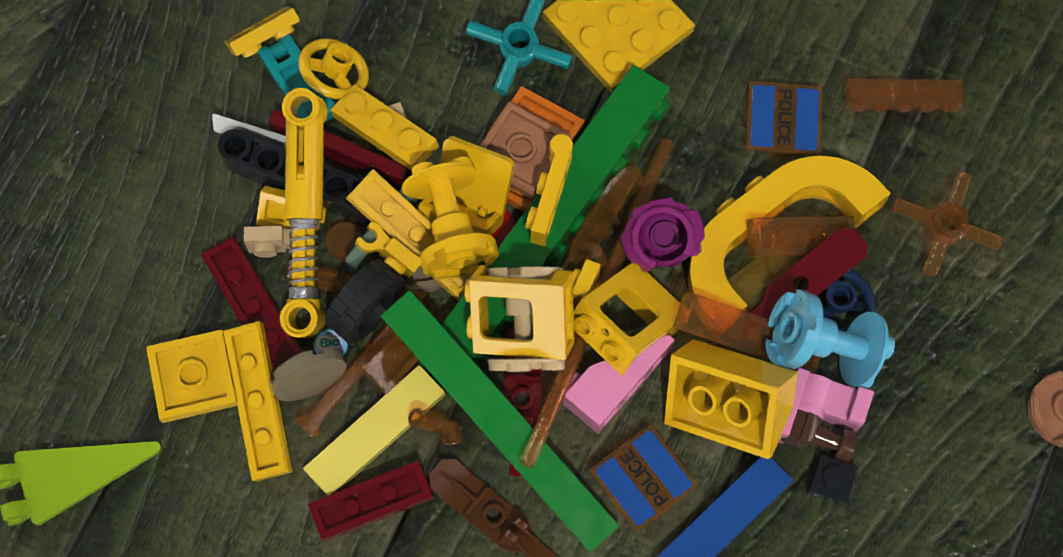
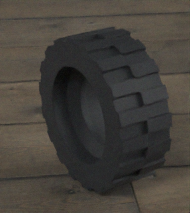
M377 259L370 262L367 266L361 268L340 290V293L335 297L327 311L325 324L348 344L357 343L383 321L381 315L398 301L404 290L405 280L382 260Z

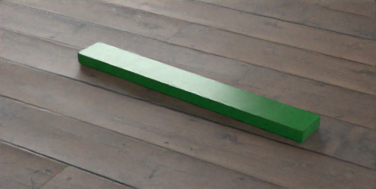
M410 290L381 315L382 319L589 552L593 551L619 527L618 523Z

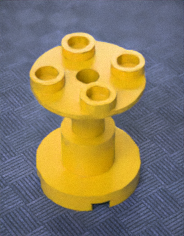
M465 156L457 157L449 163L434 165L432 162H422L414 165L411 168L412 176L408 177L402 184L403 194L414 199H433L437 219L431 224L436 243L426 248L420 254L424 275L428 276L433 271L434 278L437 279L455 278L476 272L474 264L480 263L483 260L486 267L492 264L499 256L495 238L490 234L473 233L469 215L460 213L455 192L470 185L477 177L476 168L472 166L470 158Z

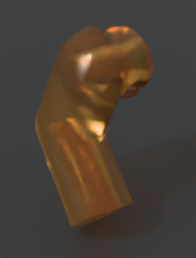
M415 408L409 413L408 422L410 426L441 434V442L443 444L455 445L462 440L460 431L463 428L457 419L420 408Z

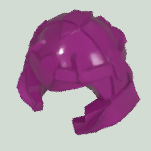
M672 197L650 201L632 210L633 216L627 223L625 232L620 235L630 262L638 264L644 272H648L656 266L675 267L680 265L687 257L697 256L701 252V242L705 238L702 220L698 211L690 209L685 204L675 202Z

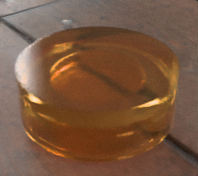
M348 222L334 225L326 236V246L330 255L338 261L346 262L345 258L356 246L355 241L357 238L363 237L361 230L356 225Z

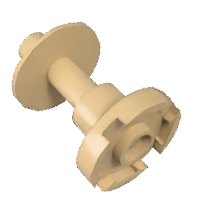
M564 267L487 268L486 276L551 280L556 270H564ZM506 298V315H514V338L518 340L533 339V309L531 302L527 299ZM515 356V358L488 359L489 371L508 372L531 371V369L565 370L566 361Z

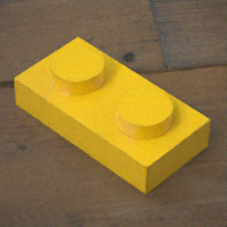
M286 6L224 42L231 54L235 56L242 54L246 58L257 53L262 47L261 43L273 36L275 40H278V38L294 31L292 25L299 22L300 19L292 7Z

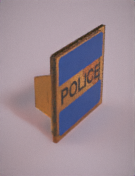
M749 81L746 150L766 152L768 156L794 158L798 154L820 156L823 86Z
M651 424L589 469V472L636 533L699 487L698 483Z

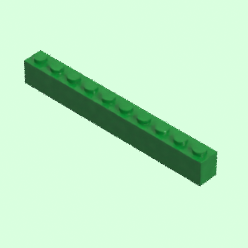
M632 65L572 148L571 165L546 246L543 247L530 243L531 230L525 228L531 206L538 208L542 195L537 194L499 246L498 258L488 265L486 269L549 267L551 263L557 265L567 251L568 247L564 244L572 234L578 236L588 222L589 217L586 216L593 205L599 207L610 190L607 187L614 176L619 179L630 163V159L627 157L634 148L640 150L646 143L651 133L648 128L654 120L660 122L671 106V103L668 102L670 87L637 66ZM464 294L443 322L442 327L481 369L478 363L485 354L473 353V339L467 336V322L471 315V304L466 302ZM487 296L489 337L503 338L500 333L507 323L514 324V315H506V298ZM419 360L420 366H421L425 371H427L428 373H430L429 370H428V369L421 363V361Z

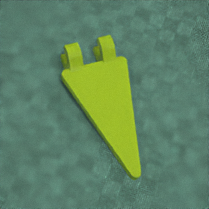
M151 441L18 451L14 455L15 463L0 465V490L21 482L25 500H17L0 505L3 520L7 522L8 526H13L31 518L33 524L37 526L42 525L159 454L161 446L158 442Z

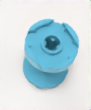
M796 290L797 293H785L773 308L768 322V326L774 328L772 340L766 339V352L770 361L775 365L797 369L804 365L812 355L824 358L833 352L840 354V373L848 385L865 389L870 388L884 361L892 356L895 349V341L893 337L888 336V326L885 319L879 313L865 312L855 318L847 331L844 332L838 330L834 320L823 317L822 304L815 294L803 290Z

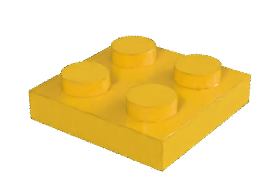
M222 329L146 346L159 420L162 423L237 406Z

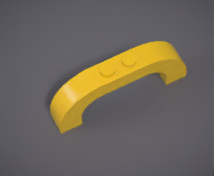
M810 156L781 166L765 179L762 176H758L745 188L746 193L739 199L735 200L731 197L717 209L716 213L718 215L705 226V238L701 242V252L697 256H691L687 273L690 303L705 329L714 339L744 316L748 306L731 287L724 272V259L735 247L788 206L803 199H820L831 203L857 228L885 205L891 194L885 186L866 169L848 160L830 156Z

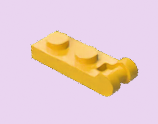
M565 134L556 135L550 141L549 160L551 167L549 173H541L536 194L542 196L538 208L531 206L525 226L526 229L531 230L530 243L543 247L546 246L572 161L573 143L570 137Z

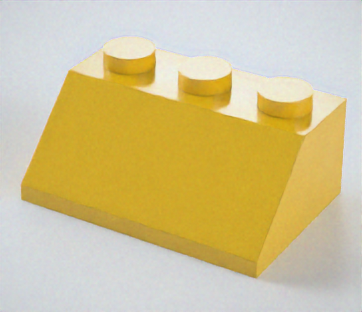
M693 339L671 354L664 424L769 460L773 456L794 407L798 372Z

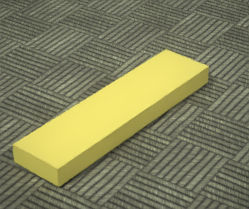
M418 365L303 468L304 471L327 496L339 492L445 396V392Z

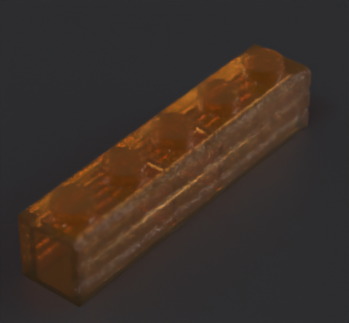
M848 79L844 88L845 109H852L855 112L871 109L877 112H885L887 110H898L899 112L943 110L950 113L959 110L964 102L963 80Z

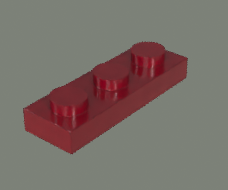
M418 460L311 502L308 506L320 539L324 543L433 500V496Z

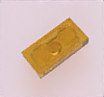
M779 241L728 279L731 287L748 305L744 316H747L762 304L768 286L798 262V259L782 241Z

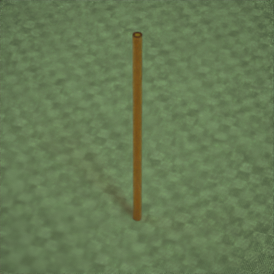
M662 138L659 142L596 288L616 275L622 267L626 252L620 235L625 232L627 223L633 216L632 210L650 202L674 147V143L669 139ZM605 303L600 306L601 311L603 310ZM577 333L574 336V345L565 361V370H559L519 461L526 467H535L588 345Z

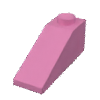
M670 335L662 337L638 356L622 376L606 361L590 366L582 375L576 372L563 387V391L566 392L563 405L599 434L670 353L675 339Z

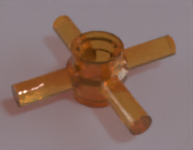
M957 173L948 201L933 210L900 198H896L891 211L927 224V234L933 244L923 273L929 277L938 276L947 247L959 242L962 238L997 251L1000 250L1003 244L1004 237L968 224L969 216L966 209L962 206L972 176L968 173ZM940 219L950 220L954 224L955 230L944 228L940 223Z

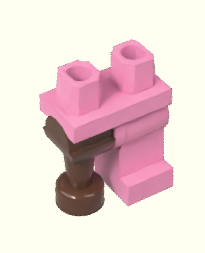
M799 368L797 370L798 378L794 407L778 443H786L794 448H803L813 444L835 450L834 457L836 459L849 463L859 438V434L854 432H857L865 423L874 391L862 387L855 389ZM824 420L849 430H844L841 435H838L821 427V424Z

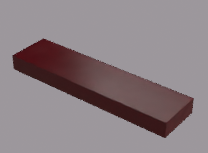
M274 110L269 119L271 130L286 136V118L283 112ZM324 131V158L365 176L374 169L394 189L400 191L403 182L409 177L408 168Z
M234 236L200 254L241 325L258 321L264 323L273 373L286 360L302 352L294 337L287 334L282 328L280 313Z

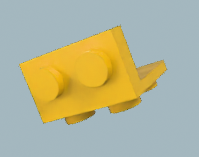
M450 136L443 142L440 164L449 163L452 159L465 156L470 158L472 166L477 171V177L474 182L455 192L459 211L469 215L473 233H485L492 236L503 223L515 163L507 156ZM424 199L419 204L418 211L432 223L437 219L433 199Z

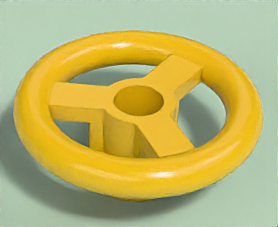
M335 39L314 40L307 44L300 53L298 63L303 79L314 91L325 97L340 100L352 86L346 75L353 63L358 71V79L355 85L364 90L368 84L369 71L365 60L353 47ZM327 49L322 60L311 58L315 52ZM311 70L324 73L327 77L334 80L338 88L322 83Z

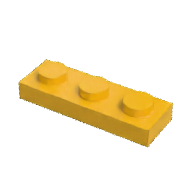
M355 84L330 109L336 120L409 170L416 164L426 162L439 148L436 138Z

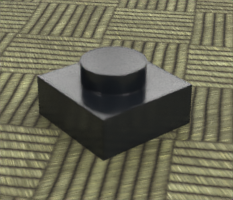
M821 454L818 458L808 494L846 506L859 467Z

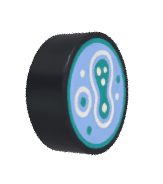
M330 327L320 330L313 338L312 351L314 355L323 353L321 349L323 347L336 348L341 352L346 362L351 354V345Z

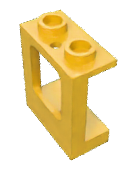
M631 263L580 300L573 311L574 331L622 376L638 356L662 337L667 335L672 337L690 312L648 272L642 271L638 264ZM617 295L648 326L637 335L628 336L601 311L600 306Z
M480 265L471 279H467L465 300L471 304V315L467 322V336L473 339V353L566 360L574 345L572 271L556 270L551 280L486 276V265ZM487 296L529 300L533 309V339L490 338Z

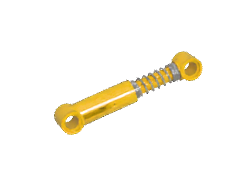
M297 88L287 93L282 103L283 115L286 118L285 220L290 221L289 227L291 229L289 232L292 234V239L289 240V243L292 244V249L289 251L292 255V260L289 261V264L292 265V270L288 272L292 276V281L288 284L292 287L289 288L290 297L286 300V305L281 311L280 322L284 331L290 336L308 339L313 338L320 330L324 329L326 322L325 312L320 306V300L317 297L319 296L317 294L318 288L315 287V280L319 279L315 276V270L318 269V266H315V259L319 258L315 256V249L319 248L318 245H315V239L319 237L315 235V229L319 227L318 221L323 220L324 122L326 121L328 111L327 105L322 98L309 89ZM305 101H311L313 106L311 114L306 118L300 119L297 113L298 107ZM302 309H307L311 316L310 324L305 329H300L296 324V315Z

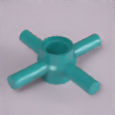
M530 0L522 21L510 24L504 32L474 21H470L467 26V35L500 46V51L505 61L493 88V91L499 95H507L517 68L529 65L534 58L565 69H569L573 55L539 44L534 27L545 0ZM517 41L525 42L527 46L518 49L511 46V44Z

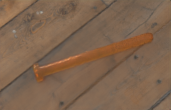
M421 289L414 293L423 305L427 302L428 294ZM388 324L308 416L301 414L295 420L297 425L308 435L315 439L322 432L319 425L398 336Z

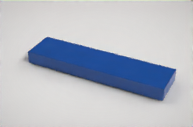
M760 457L657 557H716L794 480L772 458L768 460Z

